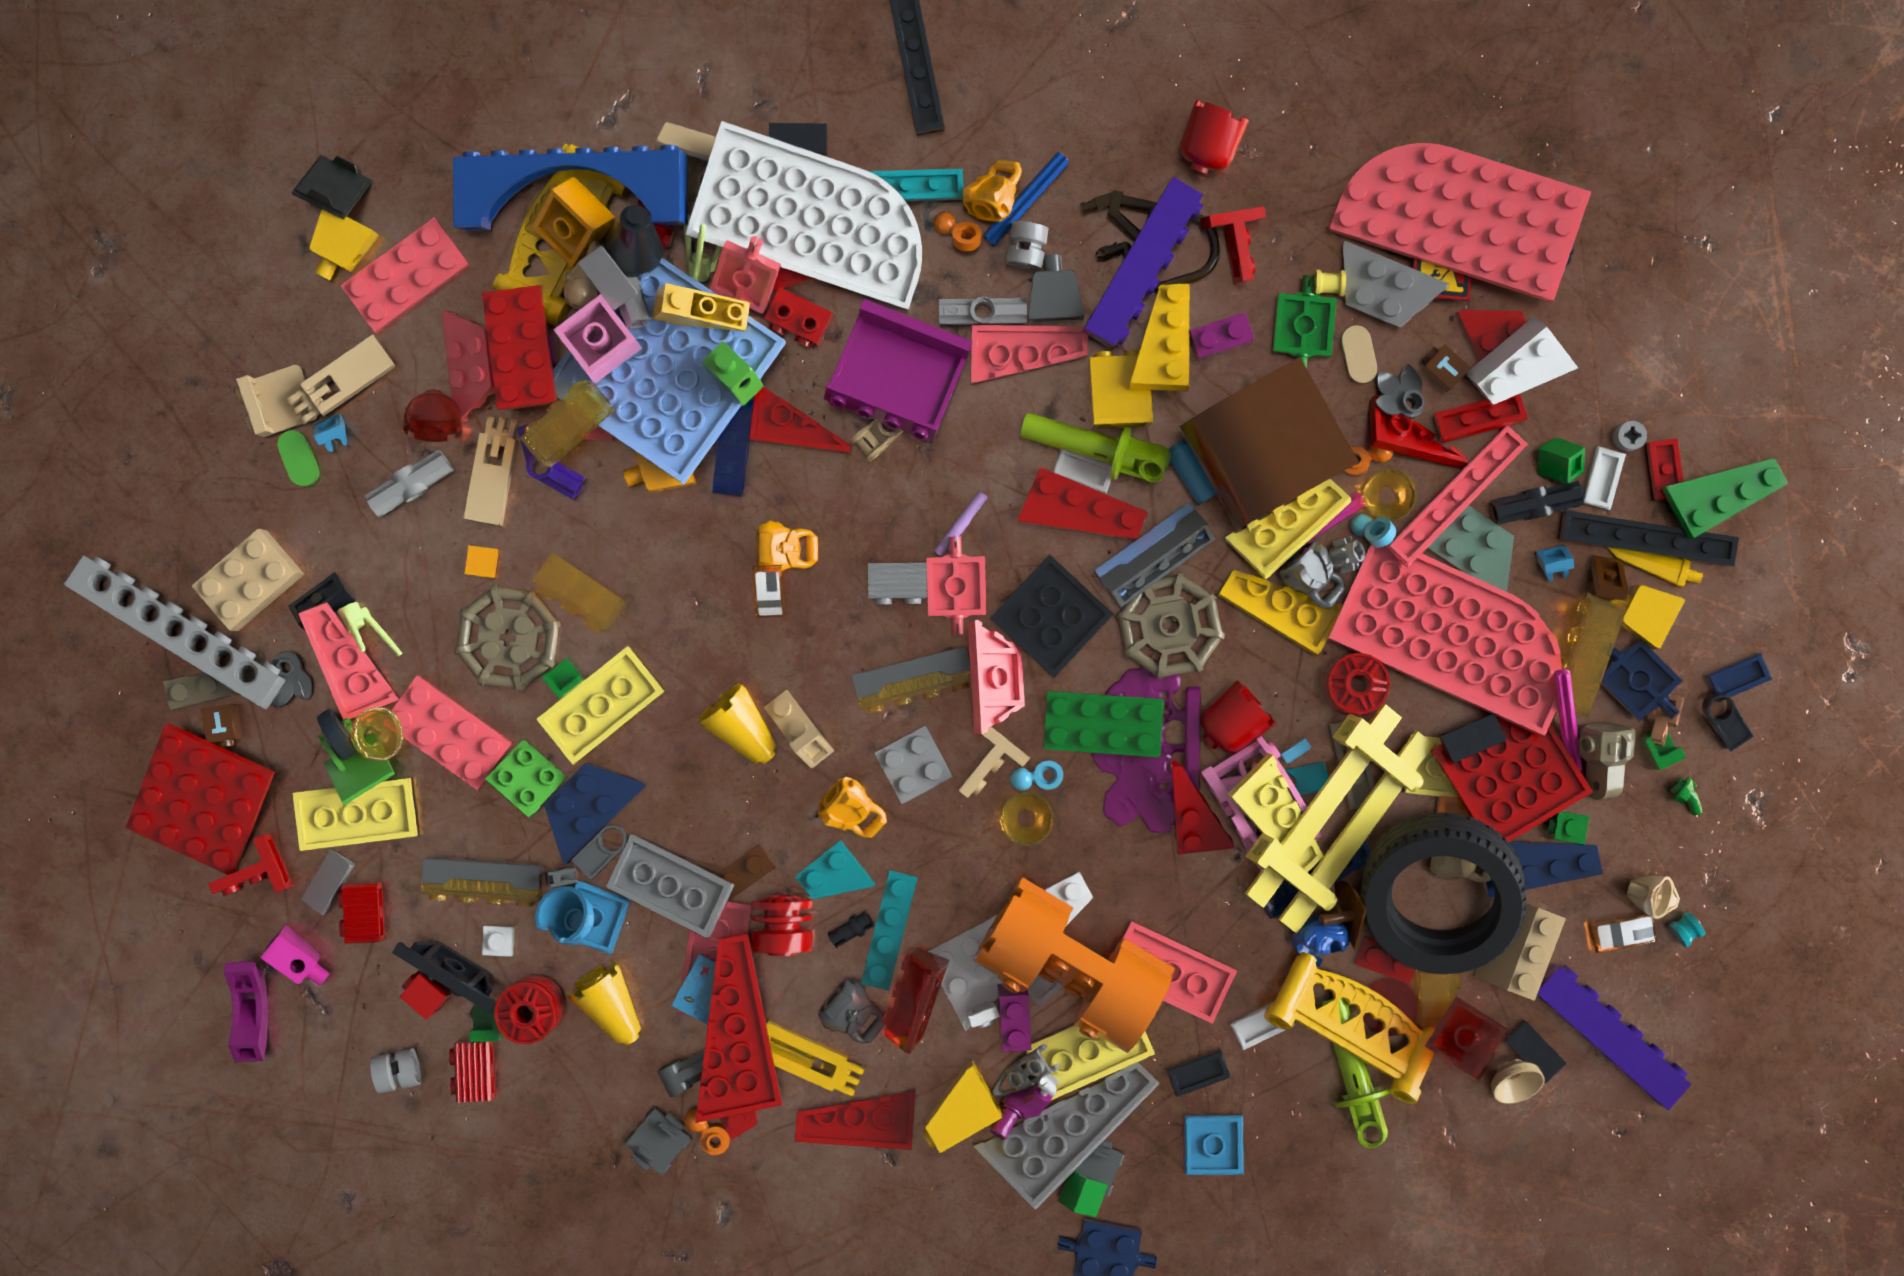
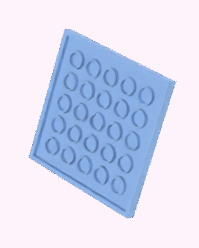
M662 258L654 271L639 274L638 277L643 290L641 294L646 303L651 321L644 327L630 329L629 331L642 349L596 384L584 371L569 349L554 368L553 373L556 395L559 400L684 485L741 406L704 369L702 361L724 341L761 379L786 342L750 316H748L745 332L684 326L652 319L656 290L665 283L716 294ZM618 307L613 311L617 314V316L625 325L621 311ZM748 378L740 384L739 388L747 383Z

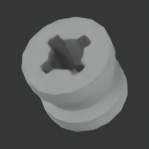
M1637 421L1622 423L1616 427L1613 433V442L1616 447L1626 452L1642 447L1647 439L1646 428Z

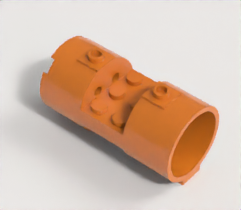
M1022 878L1008 897V903H1005L991 924L978 948L980 953L975 955L973 961L997 975L998 979L1003 981L1002 985L1013 993H1024L1039 974L1041 978L1050 983L1056 981L1065 986L1064 990L1069 995L1075 998L1082 996L1084 1000L1078 1010L1074 1023L1080 1027L1079 1032L1090 1039L1102 1038L1128 1053L1142 1037L1158 1011L1170 986L1175 968L1125 938L1117 944L1108 960L1063 934L1070 913L1073 910L1072 906Z

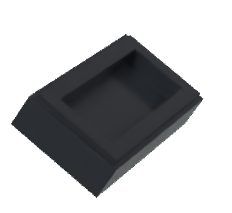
M769 123V137L817 154L827 155V124Z
M1494 713L1440 737V741L1451 764L1507 740Z
M1525 1020L1504 1039L1523 1061L1530 1062L1539 1067L1545 1079L1544 1083H1547L1567 1064Z
M1221 1049L1166 1068L1176 1097L1231 1078Z

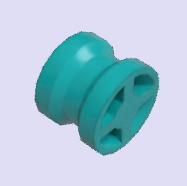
M1686 911L1678 922L1672 921L1668 924L1673 935L1685 948L1691 946L1692 940L1695 938H1702L1706 935L1699 921L1689 911Z

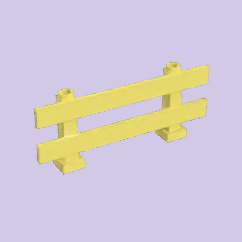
M1384 703L1369 723L1349 713L1332 737L1340 744L1350 748L1282 843L1262 833L1245 856L1263 868L1245 892L1247 896L1261 907H1265L1284 879L1299 890L1278 919L1295 933L1299 932L1317 906L1322 907L1326 911L1331 910L1335 906L1337 897L1329 889L1402 788L1405 787L1411 792H1415L1423 784V778L1416 772V769L1434 744L1419 731L1415 730L1398 755L1389 750L1383 743L1402 717ZM1369 762H1374L1385 773L1311 875L1296 864Z

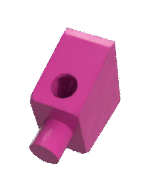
M286 924L266 946L260 957L296 984H300L306 977L319 987L330 974L317 964L321 954ZM296 959L302 960L304 964L297 963Z

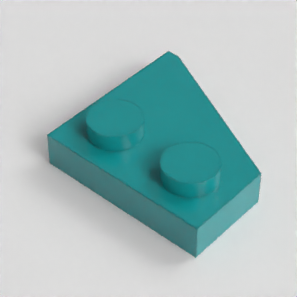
M841 840L795 876L812 899L865 889L876 884Z

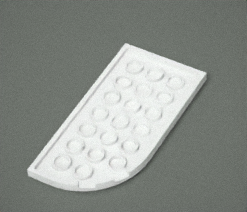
M721 121L685 235L698 239L700 225L704 224L706 227L704 241L723 247L728 240L747 249L750 238L757 236L756 242L759 238L763 240L759 254L780 263V267L909 309L921 271L922 244L915 217L902 196L885 180L869 171Z

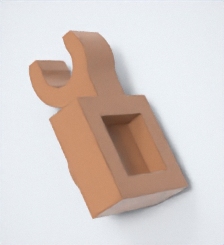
M1672 694L1669 696L1668 700L1680 711L1674 719L1671 720L1660 708L1648 714L1647 720L1655 723L1651 734L1654 745L1664 747L1668 726H1678L1684 704V697Z

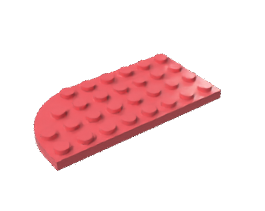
M1432 143L1407 144L1377 155L1355 173L1341 195L1329 232L1553 303L1591 191L1452 147Z
M1370 544L1328 640L1356 653L1370 654L1380 660L1383 665L1488 713H1494L1499 718L1544 737L1558 707L1554 672L1558 669L1562 670V663L1557 640L1553 632H1550L1544 621L1539 617L1540 614L1520 598L1424 554H1421L1406 568L1386 549L1388 545L1377 548Z

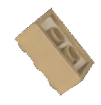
M666 122L656 140L655 150H660L662 145L678 146V150L687 154L688 200L696 202L716 137Z
M1526 903L1524 922L1521 924V930L1517 934L1516 939L1495 960L1475 969L1473 976L1535 1001L1566 918Z

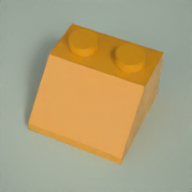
M572 177L551 190L532 228L569 265L574 267L587 254L590 242H599L605 236L615 216L575 177Z

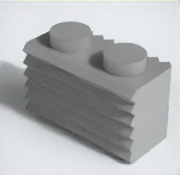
M868 563V599H875V605L892 604V599H904V604H921V599L927 598V563Z

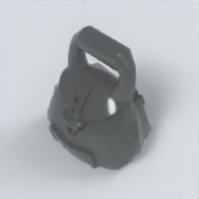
M1317 541L1307 542L1281 566L1280 575L1284 583L1291 587V589L1301 591L1306 596H1309L1321 608H1332L1346 593L1345 583L1340 575L1333 570L1334 565L1325 546ZM1330 580L1336 582L1337 585L1322 600L1318 592L1325 588Z
M849 979L844 980L837 986L818 1011V1016L824 1028L832 1032H844L854 1041L861 1044L871 1043L886 1025L885 1015L878 1007L869 1002L865 988L859 982ZM870 1015L877 1016L870 1027L860 1036L857 1030L866 1023Z

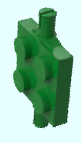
M1303 275L1302 292L1296 294L1278 293L1272 349L1274 353L1289 354L1296 357V359L1301 357L1306 368L1307 358L1314 356L1330 358L1332 356L1337 298L1321 297L1313 293L1315 280L1313 275L1310 277L1309 275Z

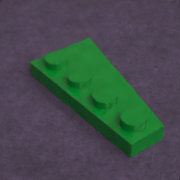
M1775 458L1666 486L1661 489L1689 539H1692L1782 488L1788 482Z

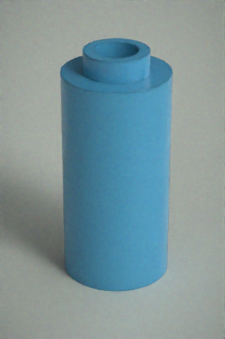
M1182 439L1168 448L1172 456L1170 463L1196 503L1200 505L1214 496L1216 492L1189 444L1185 443Z

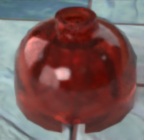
M426 390L425 393L412 398L405 408L403 416L404 433L408 435V431L414 433V439L427 442L447 441V435L454 433L455 438H457L462 433L461 410L456 401L448 395L442 394L440 390Z

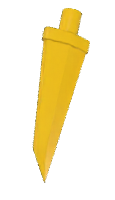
M1607 547L1617 559L1676 584L1678 587L1683 588L1686 580L1700 584L1703 573L1689 569L1690 560Z

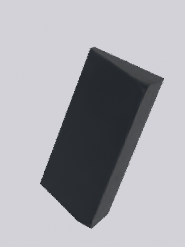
M334 572L288 605L298 625L305 631L298 614L299 612L327 602L336 613L340 608L354 603L355 598L338 574Z

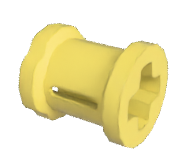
M1316 269L1314 274V293L1320 295V293H1335L1339 297H1344L1346 271L1322 273L1321 270Z

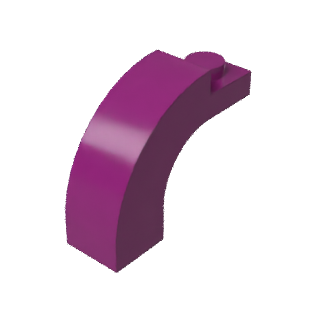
M226 962L224 975L231 992L233 1007L232 1028L228 1046L234 1062L264 1061L268 1034V996L263 969L258 970L255 962Z

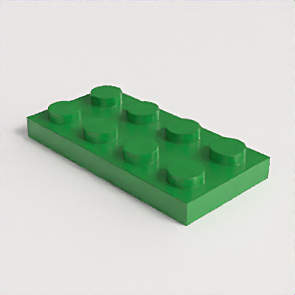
M1047 691L1043 749L1160 758L1164 699Z

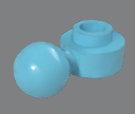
M1357 514L1350 522V529L1356 536H1365L1371 545L1377 548L1390 544L1396 535V527L1386 517H1378L1372 520L1367 514Z
M1047 760L1038 764L1034 772H1030L1025 768L1015 769L1011 773L1010 783L1018 791L1029 789L1033 783H1036L1043 789L1051 790L1061 784L1064 773L1062 767L1057 762ZM1047 769H1051L1055 774L1051 781L1044 778V772Z

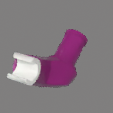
M1046 1073L1041 1077L1038 1084L1032 1088L1008 1094L1000 1103L1002 1118L995 1122L990 1132L995 1137L1006 1140L1017 1119L1039 1116L1051 1102L1052 1096L1056 1094L1057 1089L1055 1086L1059 1083V1080L1052 1074Z

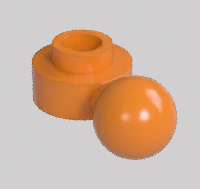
M946 211L940 212L935 216L933 220L935 230L942 235L951 233L952 243L957 249L973 251L979 247L981 243V229L978 225L967 221L957 224L954 215Z
M1351 446L1354 454L1359 456L1361 461L1344 472L1350 476H1360L1368 470L1370 461L1386 462L1392 457L1393 451L1372 446L1366 451L1360 446Z
M697 1109L689 1110L684 1117V1124L689 1131L701 1133L700 1143L702 1149L710 1155L724 1153L730 1143V1136L724 1126L720 1124L708 1125L707 1121L695 1123ZM717 1137L721 1142L718 1145H712L710 1139Z

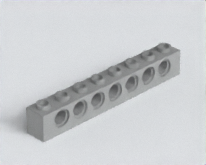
M83 555L65 582V586L251 702L267 710L286 681L278 675L281 671L267 661L262 666L254 661L256 654L243 646L239 650L229 645L232 641L230 638L218 631L212 635L205 630L208 625L198 618L192 616L188 620L181 615L183 609L170 601L166 605L156 600L159 594L148 587L143 586L140 590L132 584L135 579L122 571H119L117 575L108 570L111 565L97 556L91 560ZM108 578V588L100 592L99 585L101 581ZM132 593L133 602L129 606L124 607L123 600L125 596ZM157 608L158 615L156 619L148 622L147 615L149 611ZM181 623V633L173 637L171 634L173 626ZM205 638L207 642L205 649L197 652L196 643L200 639ZM230 653V663L226 667H221V657L224 654ZM254 668L255 678L251 682L246 683L244 680L245 672Z

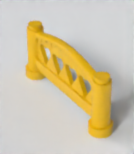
M565 144L562 147L565 153H575V149L579 148L573 144ZM589 170L556 172L537 195L521 224L512 251L508 273L505 275L499 273L493 282L492 288L496 291L541 285L546 321L555 327L563 323L570 309V305L560 296L566 283V274L573 267L555 250H537L536 244L542 237L532 228V225L551 190L572 177L579 178L582 185L605 207L613 193L625 198L630 189L615 178L603 173ZM538 255L549 275L525 277L523 269L529 265L528 260L530 256Z
M1301 952L1299 956H1296L1274 1004H1269L1264 1018L1272 1025L1285 1030H1290L1294 1021H1297L1394 1079L1389 1089L1390 1094L1405 1103L1416 1104L1421 1094L1419 1087L1438 1047L1441 1033L1430 1026H1425L1423 1030H1420L1401 1010L1377 992L1347 977L1316 968L1315 963L1317 959L1309 953ZM1316 983L1320 984L1323 990H1330L1334 995L1332 1002L1317 1010L1313 986ZM1340 998L1345 999L1348 1005H1355L1359 1011L1356 1017L1344 1024L1340 1022L1338 1006ZM1365 1013L1370 1014L1373 1020L1378 1019L1383 1023V1030L1368 1039L1365 1037L1363 1022ZM1390 1028H1394L1398 1035L1404 1034L1408 1038L1407 1046L1393 1054L1390 1053L1388 1030Z

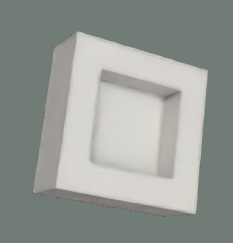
M484 925L482 955L513 956L515 926Z
M993 1000L965 1010L972 1028L976 1026L978 1028L990 1026L995 1022L994 1019L1000 1017Z

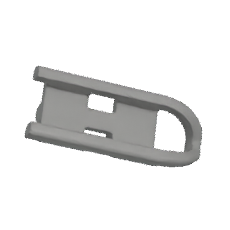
M1042 1044L1006 1068L998 1078L992 1095L1003 1097L1013 1092L1025 1091L1039 1082L1044 1074H1051L1059 1069L1060 1065L1058 1063L1049 1068L1040 1052L1048 1048L1047 1045ZM1027 1062V1068L1022 1069L1021 1065ZM1030 1074L1036 1076L1032 1080L1028 1078ZM1007 1077L1009 1085L1016 1089L1002 1091L1000 1086Z

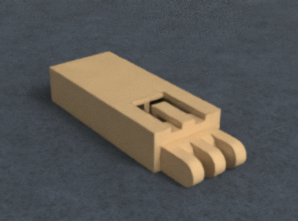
M371 335L300 384L302 389L286 401L289 405H293L299 400L302 401L293 411L296 415H299L307 409L309 413L300 419L303 424H306L320 414L325 416L396 366L374 335ZM334 380L340 391L324 401L321 397L331 392L327 384Z
M488 415L485 433H479L463 519L502 526L518 440L515 439L518 420L511 419L509 430L505 429L506 417L499 418L496 428L494 427L495 415ZM499 447H505L502 465L489 464L490 456L499 458Z

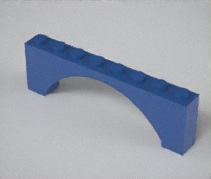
M662 145L660 150L652 151L647 146H633L632 151H621L619 147H605L603 152H593L591 148H576L575 153H565L563 149H548L547 154H537L535 150H519V155H509L507 151H491V156H481L480 152H463V157H453V227L462 231L491 230L493 219L518 191L541 177L567 170L599 172L620 181L642 201L650 212L653 223L659 226L688 225L687 154L678 150V146Z

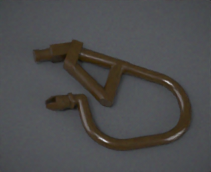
M1113 190L1111 193L1095 197L1086 203L1081 202L1080 207L1083 214L1088 213V211L1109 207L1107 216L1135 240L1141 230L1119 211L1120 206L1148 212V219L1157 202L1126 196L1121 191ZM1199 213L1195 220L1189 218L1188 221L1195 222L1201 226L1200 219L1205 216ZM1216 228L1205 230L1211 245L1210 256L1206 264L1194 272L1159 281L1154 291H1158L1160 285L1189 284L1199 281L1215 269L1221 254V244ZM1126 241L1118 244L1114 242L1113 245L1099 248L1095 255L1103 252V256H1097L1096 258L1106 260L1116 255L1120 256V253H1123L1125 258L1131 245Z

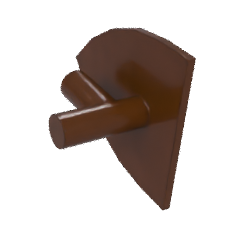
M1340 880L1334 884L1337 902L1331 909L1332 913L1320 914L1319 921L1321 926L1343 923L1347 927L1353 949L1357 950L1367 909L1352 885L1344 880Z

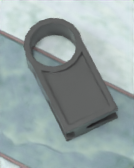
M613 824L604 827L571 861L590 880L593 879L624 849L628 841L627 832L620 825ZM607 829H617L622 833L624 840L619 849L609 850L604 846L602 838Z
M571 866L545 871L547 886L556 887L578 883L574 873L576 868Z

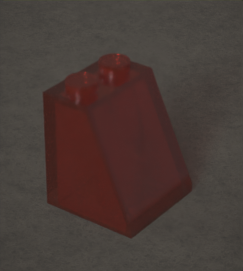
M1456 996L1425 1047L1450 1067L1478 1084L1509 1034L1506 1027Z

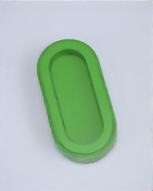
M295 430L284 432L278 439L277 447L291 481L302 487L313 485L319 478L320 470L306 436Z

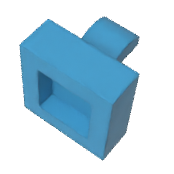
M340 413L313 424L315 440L318 445L325 443V447L329 452L333 451V444L331 443L333 439H340L344 446L347 445L345 421Z
M1565 545L1536 551L1537 562L1543 569L1549 582L1553 581V573L1561 572L1564 578H1568V569L1574 568V559Z

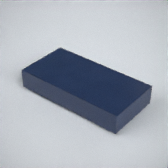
M1756 653L1705 675L1712 693L1721 692L1729 697L1772 680L1761 653ZM1725 698L1716 699V702H1721Z

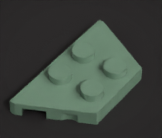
M1468 506L1427 549L1457 570L1507 592L1514 535L1471 506Z

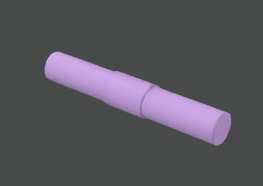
M978 491L934 549V552L941 557L950 549L949 537L954 536L955 542L956 536H960L972 518L988 499L985 494Z

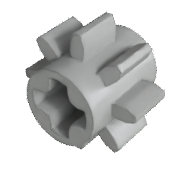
M1352 536L1333 541L1334 548H1331L1328 554L1334 568H1341L1342 574L1360 569L1361 565L1359 562L1365 559L1363 545L1357 540L1353 541Z

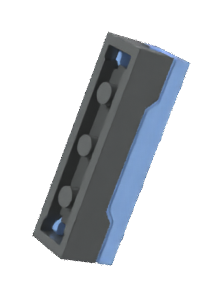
M1189 502L1160 524L1151 528L1149 532L1138 540L1129 544L1113 558L1105 561L1095 572L1107 591L1120 607H1123L1216 540L1208 523Z

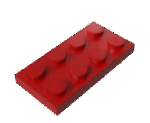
M535 285L482 293L497 410L502 411L558 403L542 286Z

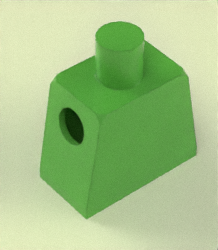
M724 341L702 361L704 369L742 406L764 386L753 369ZM748 378L747 383L739 388L740 384Z

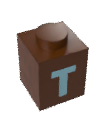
M1446 344L1439 349L1434 346L1424 356L1423 360L1426 363L1421 368L1445 392L1450 391L1471 369Z
M237 704L201 709L207 741L216 743L220 747L234 746V740L243 738Z

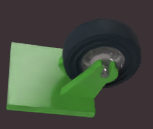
M332 709L325 710L317 716L319 726L323 731L317 737L331 757V759L324 762V765L344 805L395 774L374 732L363 738L349 718L342 721Z

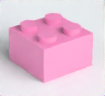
M601 294L554 329L595 384L642 349Z

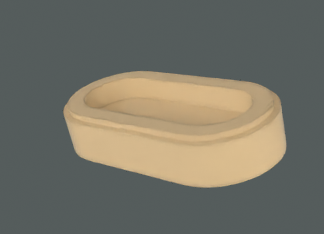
M1358 325L1351 326L1341 336V347L1349 378L1353 382L1365 384L1370 382L1377 374V362L1373 344L1367 329Z

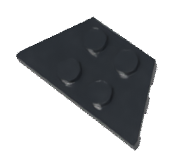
M422 941L414 942L411 948L407 947L403 942H398L392 953L419 969L427 979L440 982L453 995L466 998L488 1013L493 1008L496 1001L489 997L493 989L488 981L490 979L488 971L439 941H429L428 943Z

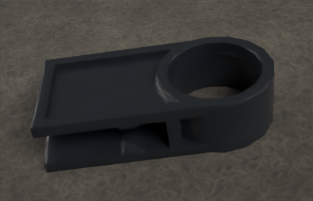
M1713 692L1704 698L1702 703L1703 714L1709 720L1726 749L1728 748L1732 752L1754 737L1735 706L1734 701L1729 696L1721 692ZM1725 698L1727 702L1726 711L1721 716L1712 717L1710 713L1712 703L1716 699Z

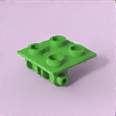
M523 739L485 778V781L529 818L540 809V806L567 779V776Z

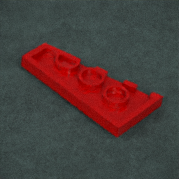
M916 1091L797 1112L795 1142L912 1150Z

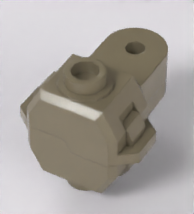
M1616 723L1587 724L1580 730L1579 756L1587 761L1585 780L1593 791L1589 795L1592 799L1615 798L1622 793L1625 764L1634 757L1636 731L1633 728Z

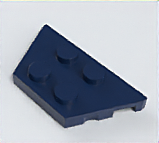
M585 763L544 803L562 862L566 865L646 784L642 781H637Z

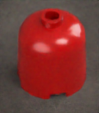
M1196 100L1180 145L1181 154L1192 163L1190 169L1207 175L1208 170L1221 171L1227 168L1236 153L1249 120L1244 117H1240L1239 120L1231 116L1232 111L1208 102L1202 104L1201 101Z
M1239 679L1206 708L1201 718L1202 726L1206 731V734L1203 736L1205 741L1214 750L1220 747L1223 751L1231 754L1238 753L1252 744L1258 737L1272 728L1276 721L1270 713L1267 714L1260 707L1262 703L1244 684L1242 685Z

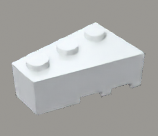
M1532 317L1471 368L1466 375L1479 392L1494 405L1573 371L1578 367L1547 326L1535 317Z

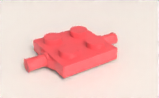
M757 236L750 238L748 249L727 240L722 248L710 290L721 296L750 302V309L763 314L767 308L781 264L759 254L763 240L759 238L756 242Z
M954 536L949 537L950 554L943 557H927L928 616L951 618V636H957V624L959 636H964L963 618L971 615H986L985 556L961 554L962 536H956V548L954 547Z

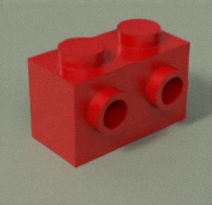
M779 287L764 319L766 323L770 324L769 330L782 336L785 335V332L796 336L794 340L796 343L810 349L812 345L819 347L831 323L833 313Z

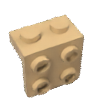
M292 365L257 378L247 375L236 379L239 386L236 388L238 400L242 405L245 404L248 415L245 416V420L249 430L255 432V435L265 438L303 424L300 419L309 411L306 409L299 415H296L293 411L302 401L299 400L293 405H289L286 401L302 389L300 384L305 381V377L300 366Z

